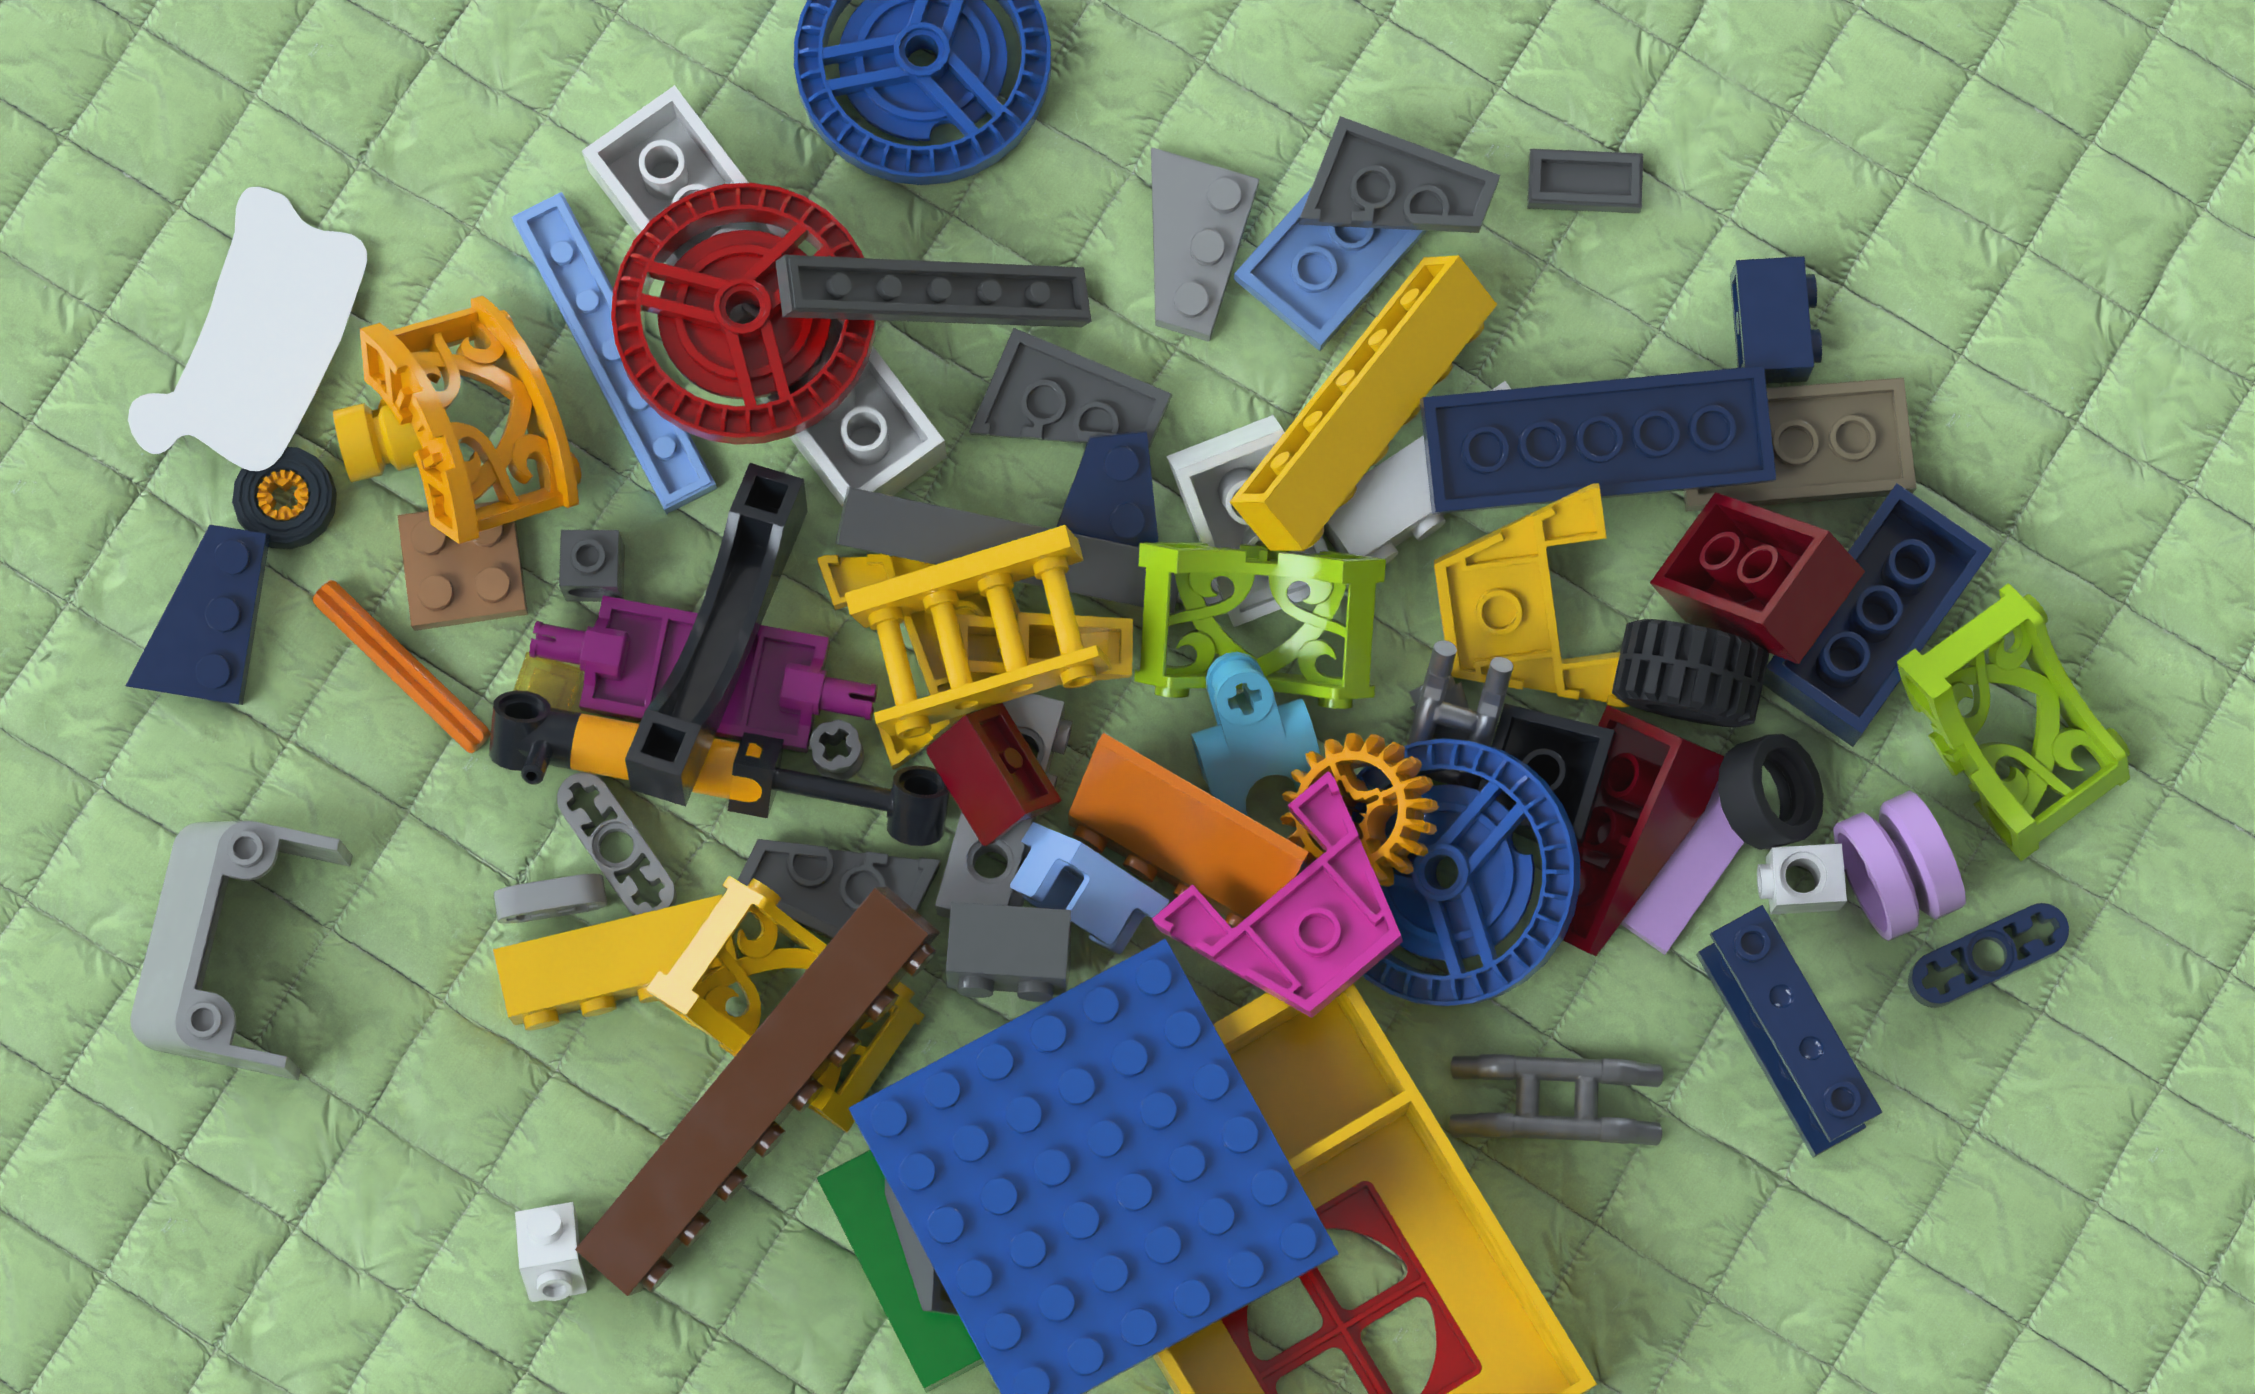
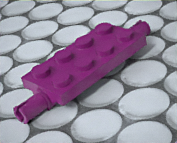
M603 596L598 619L594 627L588 626L586 631L536 621L533 629L536 639L531 638L529 655L532 658L540 657L580 665V671L585 672L579 704L581 711L641 722L646 708L656 698L678 661L698 613ZM761 625L715 736L741 741L744 732L784 739L783 749L808 753L815 715H820L821 710L861 717L871 721L874 707L872 706L876 702L878 684L871 683L870 685L827 677L828 671L825 670L830 646L829 637Z

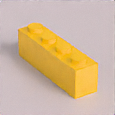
M722 894L493 949L508 1018L514 1025L524 1023L525 1030L531 1031L558 1024L560 1022L558 1015L581 1010L583 1017H590L614 1011L617 1009L615 1001L638 996L640 1003L658 1001L646 991L647 987L659 971L665 975L669 974L723 897ZM732 935L725 948L736 960L739 957L734 935ZM718 958L715 959L701 980L723 966Z

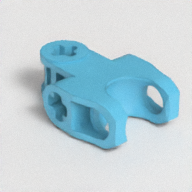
M1241 652L1226 653L1218 657L1210 665L1206 675V688L1217 725L1191 733V739L1201 775L1208 784L1212 796L1248 816L1246 797L1249 789L1256 781L1270 775L1286 776L1293 780L1298 792L1301 783L1294 781L1291 777V772L1298 769L1308 773L1311 767L1307 763L1305 753L1310 751L1320 755L1321 753L1312 721L1302 698L1277 706L1273 689L1255 659ZM1243 683V692L1236 695L1237 690L1235 686Z

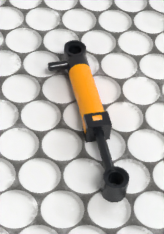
M509 691L499 695L493 702L489 756L500 767L521 771L522 779L531 785H536L543 781L549 765L629 780L625 758L639 724L551 708L547 699L539 694L529 691ZM744 732L741 743L714 738L692 791L694 793L729 799L728 811L762 818H768L777 791L887 811L888 833L897 841L910 846H927L940 841L944 835L950 794L938 771L927 766L914 765L898 770L893 776L891 789L782 769L781 760L784 739Z

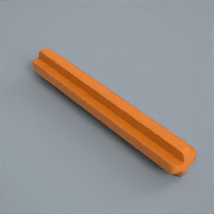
M330 580L318 589L312 598L315 606L468 753H474L486 743L491 735L488 727L336 581Z

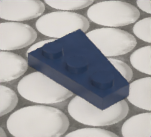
M209 525L126 683V687L243 705L270 534Z

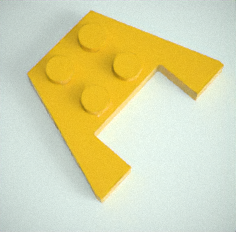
M1599 483L1590 484L1434 560L1444 640L1453 643L1457 648L1451 672L1452 677L1485 683L1491 660L1495 657H1504L1513 664L1508 685L1510 688L1523 690L1524 687L1557 693V696L1575 700L1584 698L1606 702L1609 706L1629 707V705L1612 694L1620 652L1567 659L1561 657L1546 549L1548 546L1607 539Z
M867 554V557L824 555L817 558L835 610L848 606L845 597L846 592L935 565L886 554ZM1010 590V595L1016 615L1018 612H1020V610L1016 602L1015 596L1013 594V591ZM980 593L959 599V605L955 607L956 615L992 616L987 597L981 596ZM923 610L904 616V625L929 694L933 695L950 690L932 614L926 613ZM966 714L930 724L931 730L928 733L909 739H900L897 735L890 736L876 724L892 770L908 762Z

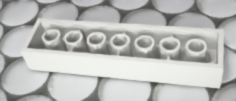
M675 85L582 150L589 173L637 236L650 220L664 209L696 191L722 184L749 183ZM729 223L710 228L692 237L676 249L664 264L674 266L692 247L707 238L724 232L755 230L767 232L781 238L787 232L780 227L763 223ZM749 303L739 304L733 308L729 318L740 324L750 323L759 314V308ZM831 319L829 337L820 358L803 378L789 387L790 394L812 380L829 361L839 342L844 319ZM873 346L869 361L862 375L843 402L817 424L789 437L842 508L847 487L894 496L947 458L945 440ZM776 393L760 399L763 403L779 400V396Z

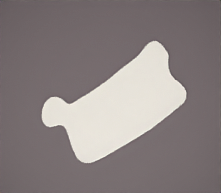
M262 187L247 188L241 194L237 203L235 233L217 283L211 308L174 392L169 394L148 393L141 395L130 406L128 422L131 433L137 443L151 454H160L172 447L180 437L191 435L230 462L246 470L261 471L274 465L280 459L296 432L342 339L367 264V250L362 241L352 234L323 231L311 227L300 218L288 198L280 193Z

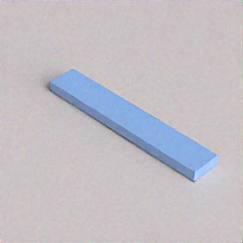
M560 192L512 216L511 218L665 513L668 514L717 489L716 483L690 434L662 418L642 399L628 378L614 339L611 319L613 288L563 193Z

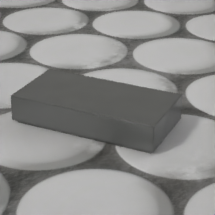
M1530 149L1527 209L1640 213L1642 209L1643 153Z

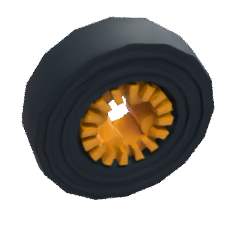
M287 447L280 459L265 470L249 471L244 468L241 469L234 482L232 503L237 520L245 530L270 534V548L291 550L310 544L326 531L335 514L337 492L332 475L316 456L297 447ZM292 486L297 487L294 496L298 504L293 507L294 509L283 506L278 511L273 510L277 503L272 496L275 489L279 487L283 491H288Z

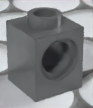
M561 530L559 587L566 601L602 602L603 596L624 598L625 545L619 530Z

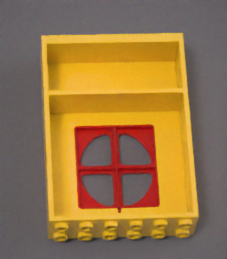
M1354 983L1313 1018L1266 992L1213 1024L1325 1229L1346 1230L1379 1242L1404 1262L1407 1268V1275L1402 1281L1357 1308L1346 1310L1340 1306L1318 1268L1309 1271L1298 1278L1322 1316L1323 1324L1317 1332L1269 1360H1260L1254 1355L1249 1340L1247 1305L1153 1356L1174 1394H1278L1276 1383L1281 1377L1331 1348H1338L1345 1354L1368 1394H1393L1363 1345L1361 1332L1366 1326L1416 1297L1423 1298L1429 1303L1436 1331L1435 1359L1430 1377L1421 1394H1587L1597 1385Z

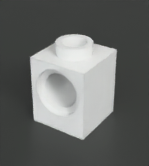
M1842 843L1772 847L1765 857L1766 864H1758V893L1760 899H1769L1770 914L1838 911L1847 902ZM1793 866H1801L1809 870L1814 877V890L1807 893L1794 891L1786 881V870Z

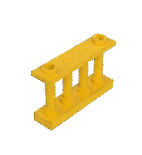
M1066 525L845 593L849 614L864 628L870 627L878 632L896 705L874 712L877 725L890 736L897 735L900 739L914 738L928 733L931 730L930 724L1062 684L1064 688L1082 687L1096 681L1098 673L1112 669L1109 658L1097 645L1087 648L1083 647L1065 573L1069 571V565L1084 560L1078 539ZM1035 576L1036 579L1042 580L1061 656L1028 665L1010 590L1014 588V582ZM980 593L981 596L988 599L1006 672L973 682L955 607L959 605V599ZM925 610L926 613H930L933 616L951 689L918 699L900 624L904 622V616Z

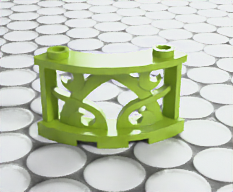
M1140 543L1138 566L1146 567L1141 661L1140 669H1135L1134 672L1135 682L1155 686L1154 694L1157 696L1171 698L1189 697V688H1206V675L1215 657V653L1222 656L1226 653L1241 652L1250 655L1257 661L1273 692L1318 697V706L1333 709H1349L1353 707V699L1375 697V685L1369 684L1376 583L1385 582L1386 559L1332 551H1320V553L1311 554L1270 551L1264 545L1240 544V549H1231L1228 547H1211L1207 543ZM1172 573H1174L1178 592L1185 609L1170 614ZM1255 575H1268L1270 589L1277 604L1285 613L1304 622V624L1282 644L1266 654L1255 657L1235 642L1214 616L1227 613L1237 607L1249 594ZM1218 576L1229 578L1234 584V593L1222 601L1207 605L1204 597H1215L1219 594L1213 590L1212 580ZM1302 581L1308 584L1310 594L1308 597L1303 598L1302 601L1311 605L1317 604L1313 612L1300 607L1289 598L1288 588L1292 583ZM1349 584L1345 625L1332 618L1341 603L1346 586ZM1192 621L1197 630L1184 634L1180 638L1176 649L1184 645L1192 646L1197 653L1196 660L1184 666L1167 665L1169 626ZM1324 630L1345 638L1343 677L1326 675L1316 666V659L1320 655L1327 654L1335 660L1337 658L1333 646L1328 641L1319 638ZM1298 658L1299 668L1303 675L1277 673L1276 671ZM1243 683L1235 686L1236 689H1243Z
M2008 583L1999 589L2000 600L1923 656L1915 648L1899 659L1897 665L1904 688L1914 710L1919 713L1923 712L1932 721L1930 725L1933 732L1928 737L1952 776H1957L1962 771L1971 782L1968 784V787L1972 792L1980 794V799L1973 805L2006 846L2020 861H2023L2039 849L2040 841L2116 785L2121 786L2130 780L2127 758L2130 756V750L2123 738L2110 727L2105 729L2074 687L2049 638L2046 628L2048 617L2043 607L2030 594L2022 597ZM2013 632L2015 637L2014 643L2009 649L2004 650L2005 639L2003 637ZM1989 648L1988 657L1990 663H1985L1984 651ZM2027 660L2032 670L2019 666ZM1989 683L2013 685L2036 695V728L2031 755L2025 750L2010 744L1988 742L1978 746L1974 740V737L1984 725L1989 712ZM1969 685H1973L1974 703L1972 710L1962 716L1958 704L1965 697L1973 699V693ZM2060 714L2070 728L2059 729ZM2082 745L2095 758L2101 769L2075 789H2071L2052 772L2054 764L2070 771L2085 770L2075 764L2071 757L2072 750L2076 746ZM2009 756L2026 769L2023 774L2018 768L2009 766L2010 773L2008 777L2000 779L1996 773V764L2002 757ZM2047 787L2064 796L2034 819L2031 817Z

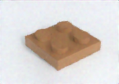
M493 501V502H486V503L475 504V509L480 508V507H483V506H487V505H490V504H493V503H496V502H499V501ZM429 511L397 515L411 627L414 631L528 615L516 521L479 532V538L458 544L430 524Z

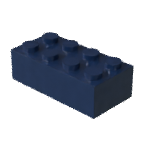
M1896 483L1848 551L1864 569V574L1801 662L1797 664L1774 655L1767 664L1763 685L1854 747L1901 680L1897 661L1915 648L1919 653L1993 549Z

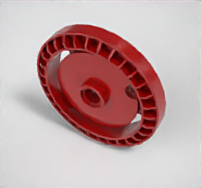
M758 183L722 184L696 191L672 203L650 220L633 240L620 264L613 288L611 311L615 344L628 378L642 399L662 418L685 432L709 441L735 445L762 444L791 437L817 424L835 410L853 390L869 361L875 339L876 320L844 319L839 342L829 361L807 384L791 394L789 391V387L803 378L820 358L829 337L831 319L782 316L775 261L784 255L807 256L806 253L798 248L804 240L811 243L818 250L813 256L864 258L862 251L848 230L829 211L803 195L778 186ZM756 222L774 225L789 231L783 238L755 230L724 232L707 238L692 247L674 266L664 264L676 249L692 237L710 228L729 223ZM654 279L665 281L660 297L649 295ZM749 303L759 308V314L750 323L740 324L729 318L733 308L739 304ZM645 311L658 314V327L664 348L674 366L685 378L711 394L730 399L744 400L745 406L713 403L697 397L677 385L661 369L650 352L644 327ZM778 393L779 400L757 405L755 399Z

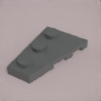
M1340 116L1301 213L1299 225L1479 233L1499 183L1500 175Z
M1013 328L969 433L981 436L1087 443L1089 436L1147 430L1148 446L1150 448L1170 403L1172 394Z
M757 839L738 881L748 886L753 878L760 881L782 898L777 905L779 909L802 927L832 940L875 887L887 886L918 913L941 866V860L928 858L910 859L888 856L885 853L868 851L866 853L828 849V847Z

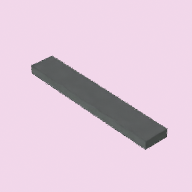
M784 255L775 261L783 317L1079 328L1092 322L1084 267Z
M847 487L836 544L936 565L1037 534L1050 528ZM1074 534L1079 541L1084 561L1069 565V571L1065 573L1069 592L1144 607L1146 567L1138 566L1139 547ZM1172 573L1170 613H1174L1178 597L1174 573ZM1035 576L1018 581L1044 587L1042 580L1036 579Z

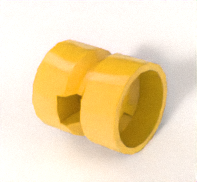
M383 398L380 400L378 409L372 410L365 403L333 410L338 443L351 483L381 476L387 464H392L398 471L418 467L413 453L423 448L411 422L400 425Z

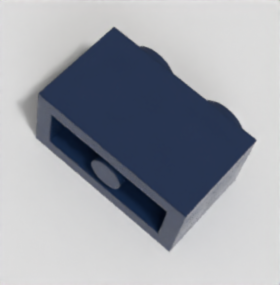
M1804 256L1736 260L1730 274L1737 367L1764 366L1766 384L1806 382L1814 368V363H1821L1822 361L1821 333L1819 329H1811L1809 308H1816L1815 274H1806Z

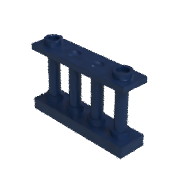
M1761 905L1711 932L1710 936L1714 943L1698 951L1696 956L1811 1156L1814 1158L1866 1128L1864 1123L1880 1115L1882 1110L1764 906Z

